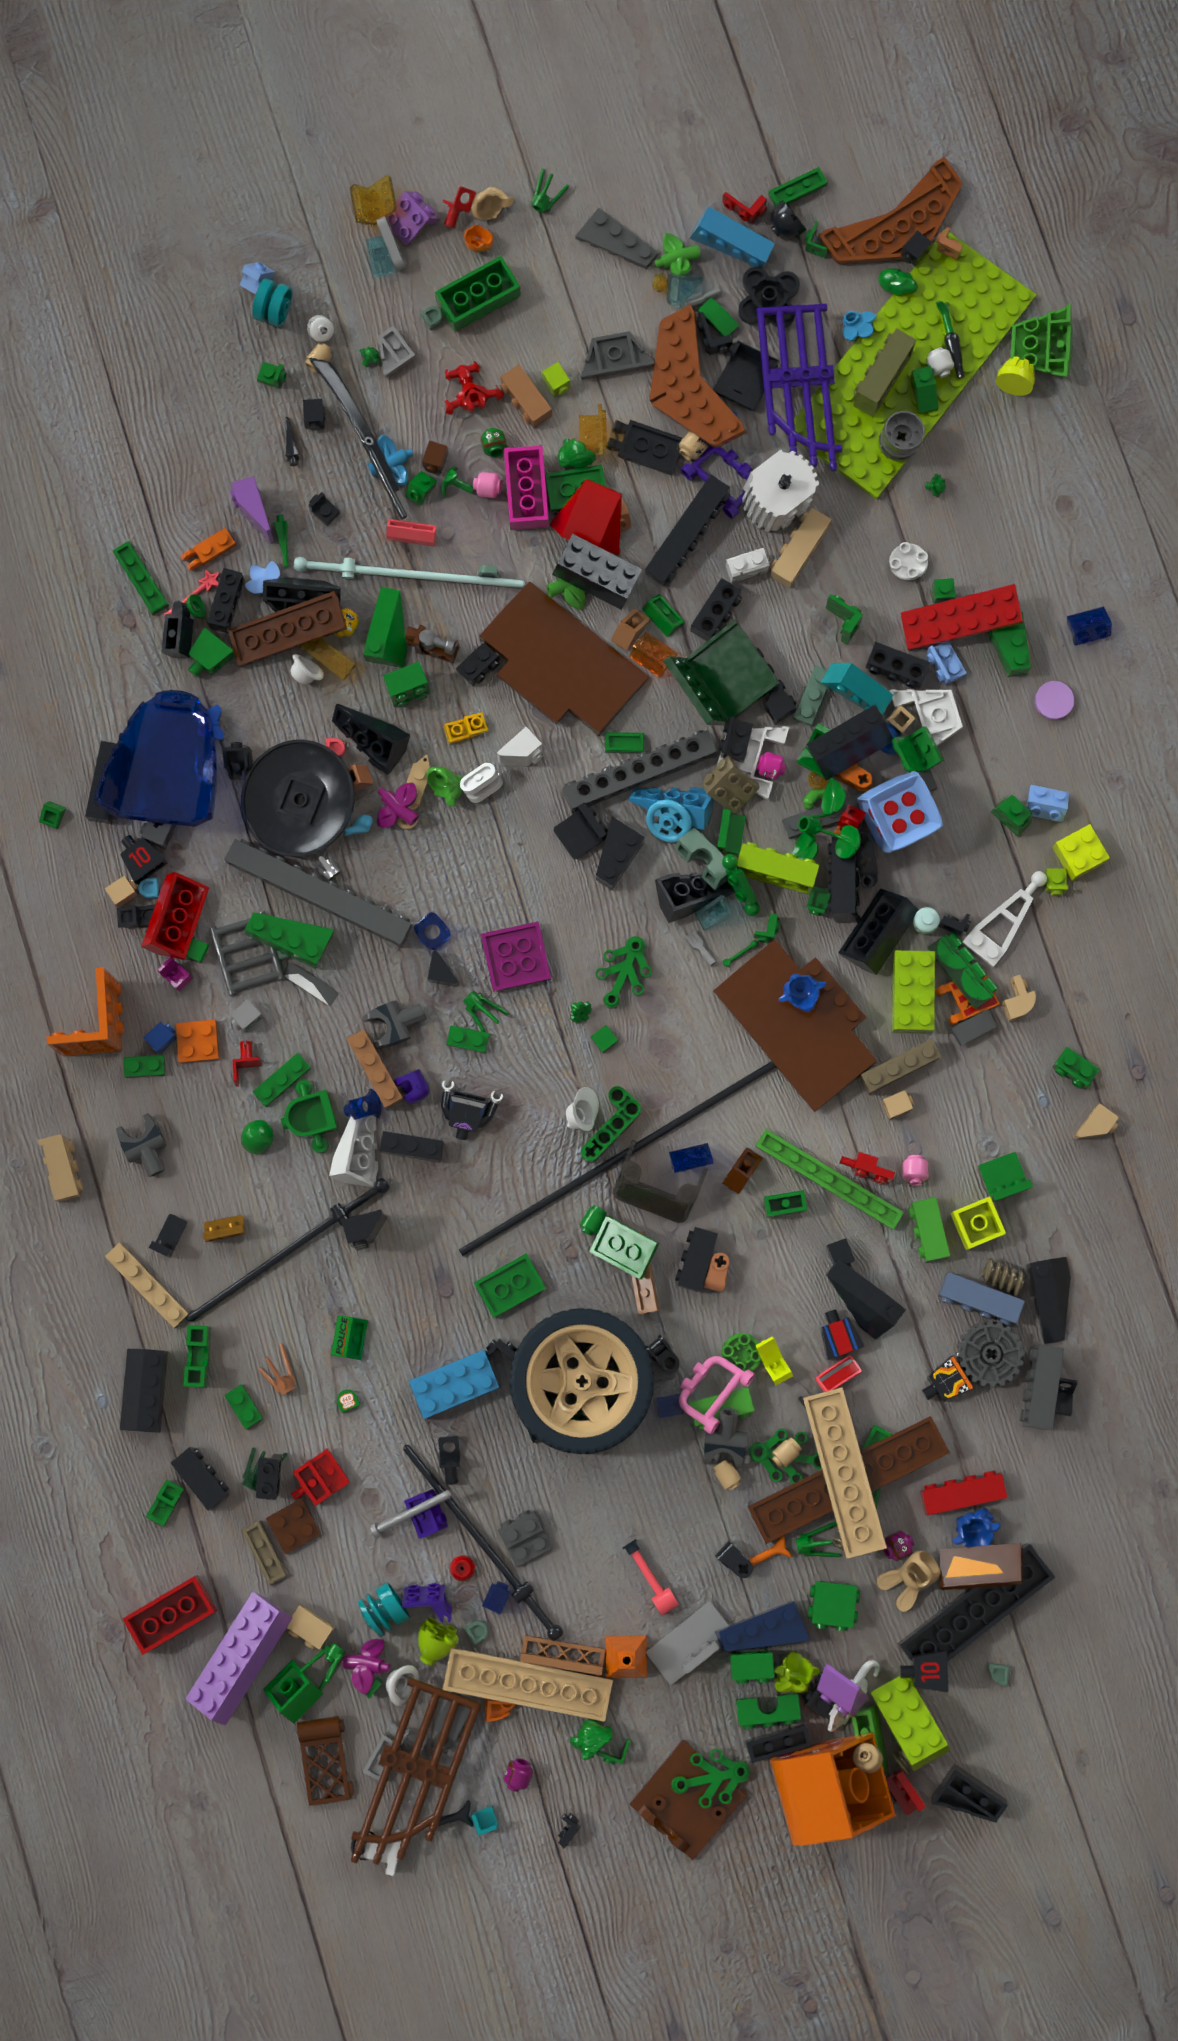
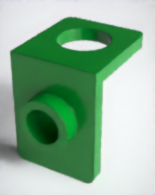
M815 221L812 230H808L805 241L807 243L805 251L826 258L828 248L812 242L818 227V222Z
M627 1738L621 1758L602 1751H598L596 1755L603 1757V1761L615 1765V1762L623 1764L630 1739Z

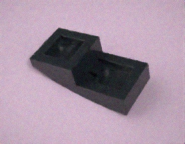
M135 905L116 908L118 928L148 926L155 905L140 907Z

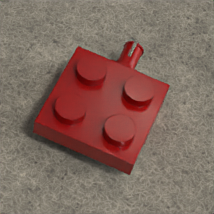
M858 1152L855 1159L844 1156L840 1159L839 1164L851 1167V1171L855 1172V1176L866 1179V1177L873 1178V1182L880 1185L889 1184L895 1175L893 1171L876 1166L877 1157Z
M327 1448L293 1471L301 1487L291 1493L296 1501L306 1494L310 1497L313 1504L317 1506L348 1485L350 1480Z

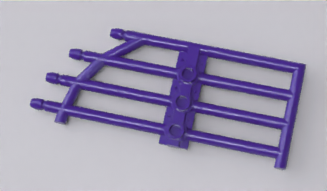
M827 303L756 308L769 434L771 436L776 434V423L788 435L790 452H796L795 455L797 456V442L809 448L810 464L813 467H817L818 464L816 458L817 450L827 451L830 470L835 472L837 471L836 452L842 453V445H835L829 385L835 384L833 365H827L822 312L827 311ZM814 312L819 366H808L803 313ZM795 313L800 367L789 368L784 314ZM765 315H776L781 368L770 369ZM810 386H822L827 444L816 442ZM791 387L803 388L808 438L795 432ZM772 388L784 389L787 423L774 411Z

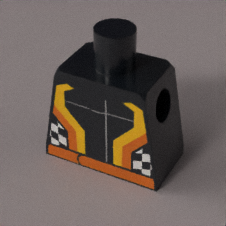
M952 1355L927 1376L930 1385L921 1391L927 1400L938 1395L941 1401H945L971 1391L974 1387L954 1355Z

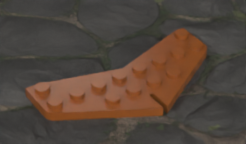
M944 156L933 164L929 172L892 211L840 228L826 229L818 234V239L824 247L828 248V253L838 264L904 260L901 256L902 248L917 230L931 242L934 240L961 190L962 181Z
M689 304L665 317L660 322L649 401L654 408L699 436L712 447L718 448L747 432L742 422L701 376L696 332L697 320L694 309Z

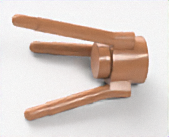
M280 1343L279 1346L289 1378L287 1375L281 1377L269 1357H266L265 1360L278 1380L275 1382L262 1368L258 1370L275 1388L277 1393L280 1392L283 1396L296 1388L294 1385L296 1379L293 1376L284 1345Z

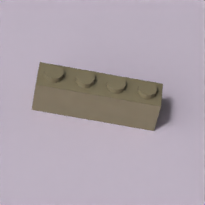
M930 1039L861 1074L859 1079L867 1094L870 1095L939 1060L941 1055L934 1041Z

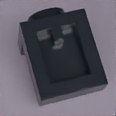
M323 492L313 496L309 502L310 511L326 526L340 514V511L326 498Z
M970 914L965 915L962 923L958 922L959 919L954 916H943L938 927L961 936L963 931L967 932L970 927L971 921L968 920Z
M564 1813L561 1817L570 1825L569 1828L565 1826L558 1834L560 1838L558 1844L563 1848L568 1845L580 1829L579 1820L571 1813L569 1815Z

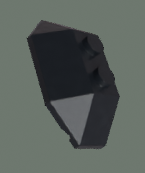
M283 577L263 581L262 600L274 612H278L333 591L337 592L339 602H341V588L322 580Z

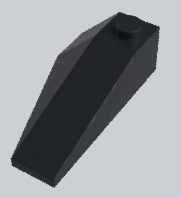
M336 704L332 722L347 738H351L357 744L356 748L360 752L363 751L369 757L368 761L374 767L387 775L390 774L406 752L410 735L395 725L341 704Z
M672 873L655 880L659 906L668 923L685 918L735 893L733 886L726 881L714 890L701 877L702 875H698V873H691L690 875Z

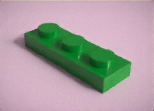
M817 167L769 190L768 195L775 207L782 200L789 205L826 187L828 182L821 169Z
M297 1053L252 1092L267 1107L306 1074L311 1067Z

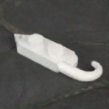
M869 1660L864 1663L855 1678L851 1679L865 1694L868 1691V1683L865 1679L868 1671L875 1667L874 1677H877L880 1671V1665L875 1660ZM834 1704L829 1713L831 1717L828 1730L830 1732H833L842 1724L846 1725L851 1717L850 1714L844 1716L836 1709L838 1707L836 1704Z

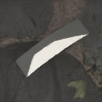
M292 962L289 963L284 971V976L302 987L328 1006H331L338 996V993Z

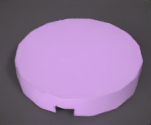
M1050 681L1044 683L1038 689L1034 704L1036 710L1044 718L1059 720L1070 713L1074 705V696L1072 690L1066 684L1060 681Z

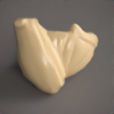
M488 187L476 195L471 211L478 220L496 219L502 208L511 206L515 199L508 197L498 188Z

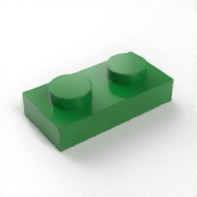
M450 1025L446 1045L486 1053L490 1034Z
M164 1055L123 1057L125 1078L165 1075Z
M242 1384L224 1395L245 1430L263 1419Z

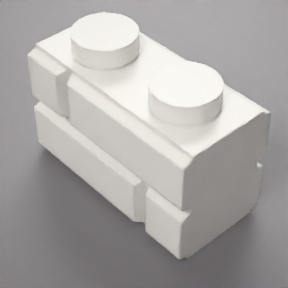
M764 548L726 559V569L731 583L769 571L770 565Z

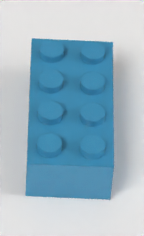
M485 1350L409 1381L424 1419L500 1388Z

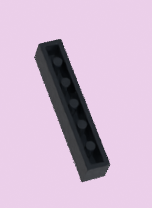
M713 475L709 476L645 568L646 575L664 587L667 583H671L676 576L674 572L678 567L681 568L687 560L686 555L689 551H694L698 544L697 539L700 535H705L709 529L708 524L711 519L715 520L717 518L722 503L725 505L730 499L731 494H729L730 487Z

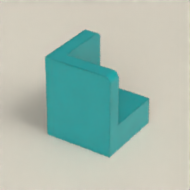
M492 1805L475 1811L471 1815L478 1836L496 1830L499 1827Z

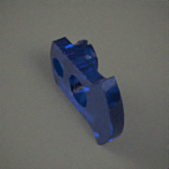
M369 1089L366 1096L349 1100V1104L344 1106V1114L347 1117H352L354 1120L370 1115L376 1118L381 1116V1101L373 1089ZM364 1101H365V1102L367 1103V1105H368V1110H367V1112L363 1109V1102H364Z

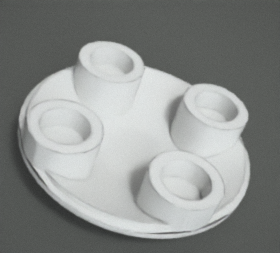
M903 542L890 555V569L900 579H917L927 569L928 555L918 545Z

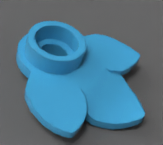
M856 311L847 312L843 319L845 327L843 335L846 340L852 342L857 336L860 338L872 336L874 329L871 322L877 316L869 311L860 314Z

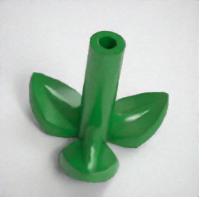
M456 466L448 470L442 483L444 498H446L447 486L451 484L470 494L474 490L473 486L457 479L458 475L455 471L458 468Z

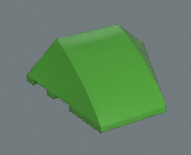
M1071 304L1055 312L1052 310L1044 316L1033 317L1012 325L1011 359L1019 357L1021 360H1024L1025 358L1029 360V364H1033L1035 370L1068 378L1072 364L1073 344Z

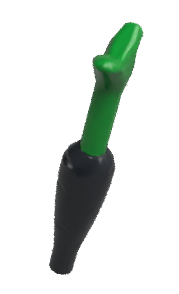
M937 301L936 306L942 315L946 336L944 337L945 347L953 359L957 379H962L965 376L959 336L953 331L949 315V302Z

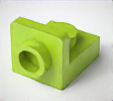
M1047 868L1045 870L1047 876L1046 893H1051V896H1063V893L1068 891L1066 869Z

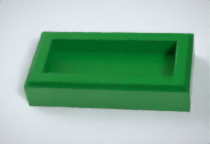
M605 732V753L641 754L644 752V733Z

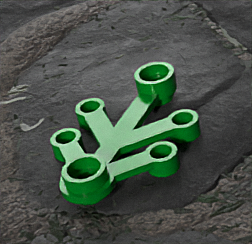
M631 937L627 940L626 946L604 952V960L606 962H613L615 958L628 954L625 961L608 968L601 967L596 970V978L598 980H605L607 976L620 972L612 991L604 997V1004L609 1009H614L619 1005L620 998L618 995L627 975L632 985V993L635 996L643 994L644 987L639 983L632 966L635 957L641 968L640 975L643 978H648L652 974V969L647 965L643 955L645 942L640 937ZM638 943L639 948L633 949L632 944ZM612 953L613 958L607 959L606 954ZM647 968L649 969L650 973L648 975H644L642 973V970ZM604 971L605 976L599 977L598 972ZM639 986L641 987L642 991L640 993H636L634 991V988ZM613 996L615 997L616 1001L614 1003H610L608 1001V998Z
M778 1429L775 1435L765 1443H753L748 1450L750 1459L757 1463L761 1462L769 1472L770 1479L774 1482L782 1479V1473L780 1470L775 1469L768 1459L774 1457L772 1454L774 1450L769 1449L778 1441H784L787 1438L788 1434L784 1429ZM779 1431L785 1433L783 1439L778 1438L777 1434ZM798 1432L794 1440L798 1444H804L808 1436L805 1432ZM799 1434H804L805 1440L803 1442L798 1440ZM757 1448L762 1450L761 1456L755 1455ZM818 1453L813 1456L800 1454L793 1460L794 1462L812 1464L814 1468L822 1469V1466L817 1465L815 1459L819 1457ZM791 1464L786 1468L782 1465L790 1476L792 1484L796 1483L792 1479L796 1474L800 1476V1480L803 1479L802 1475L796 1472ZM778 1472L780 1474L779 1479H773L772 1474Z
M712 1749L709 1754L710 1759L715 1762L719 1761L729 1769L720 1771L703 1760L701 1754L693 1753L689 1759L690 1763L693 1766L700 1767L709 1774L689 1779L677 1776L671 1781V1788L675 1793L682 1794L689 1787L711 1783L704 1795L698 1799L700 1807L709 1808L712 1803L711 1799L721 1782L725 1779H730L725 1790L721 1791L718 1795L721 1803L728 1804L732 1799L731 1794L737 1784L745 1782L750 1777L749 1765L743 1761L734 1763L725 1757L720 1749ZM715 1751H718L720 1754L718 1759L713 1758ZM695 1755H697L700 1758V1761L697 1764L693 1762V1757ZM739 1768H742L744 1770V1774L742 1776H739L737 1774V1770ZM679 1781H682L684 1783V1787L682 1789H679L677 1787V1783ZM726 1793L728 1795L727 1801L722 1800V1794ZM703 1798L708 1799L706 1806H703L701 1803Z

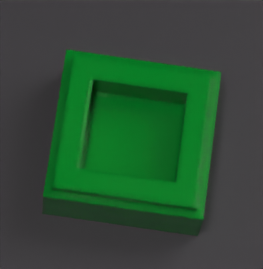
M607 1025L590 1037L602 1053L618 1042V1039Z

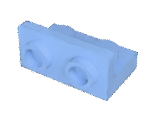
M950 642L928 648L927 660L931 665L935 666L937 670L935 671L936 676L940 682L943 681L945 686L966 676L967 673Z

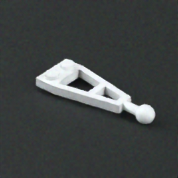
M1041 871L1033 873L1031 883L1025 891L1020 889L976 925L962 942L963 945L991 967H994L1008 949L1033 900L1031 897L1032 893L1037 887H1042L1046 884V874ZM1020 897L1025 903L1018 917H1015L1006 908ZM999 914L1013 924L1002 947L980 931Z

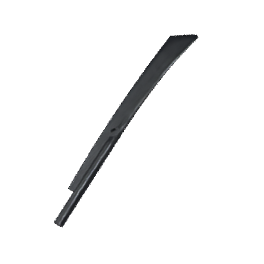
M309 358V361L334 393L353 425L400 519H405L407 514L396 494L399 491V487L349 390L332 362Z

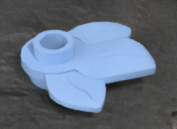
M273 561L269 562L266 569L251 565L250 577L252 580L245 583L246 589L253 594H263V581L280 577V570L276 563Z

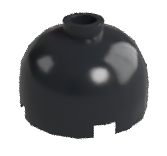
M784 200L773 209L771 213L773 227L771 229L777 237L782 235L785 239H794L807 230Z

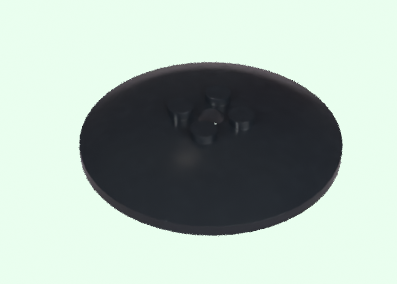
M289 740L269 748L257 758L249 769L241 792L242 814L252 836L268 850L289 857L312 855L334 843L347 827L355 803L353 779L344 761L330 748L311 740ZM304 795V803L298 805L296 802L297 797Z

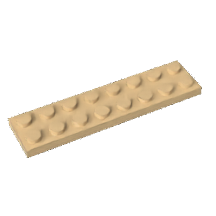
M843 1387L803 1398L846 1559L887 1549Z
M451 1648L443 1690L605 1722L613 1679Z

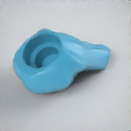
M368 814L359 816L351 827L345 828L344 836L368 832L373 823L372 817Z

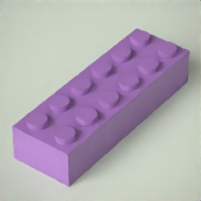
M252 1592L186 1697V1700L210 1720L226 1726L293 1617L266 1597Z

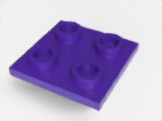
M431 1583L428 1586L409 1585L404 1588L402 1608L430 1606L442 1623L444 1622V1616H447L448 1622L451 1621L452 1605L447 1601L445 1585Z

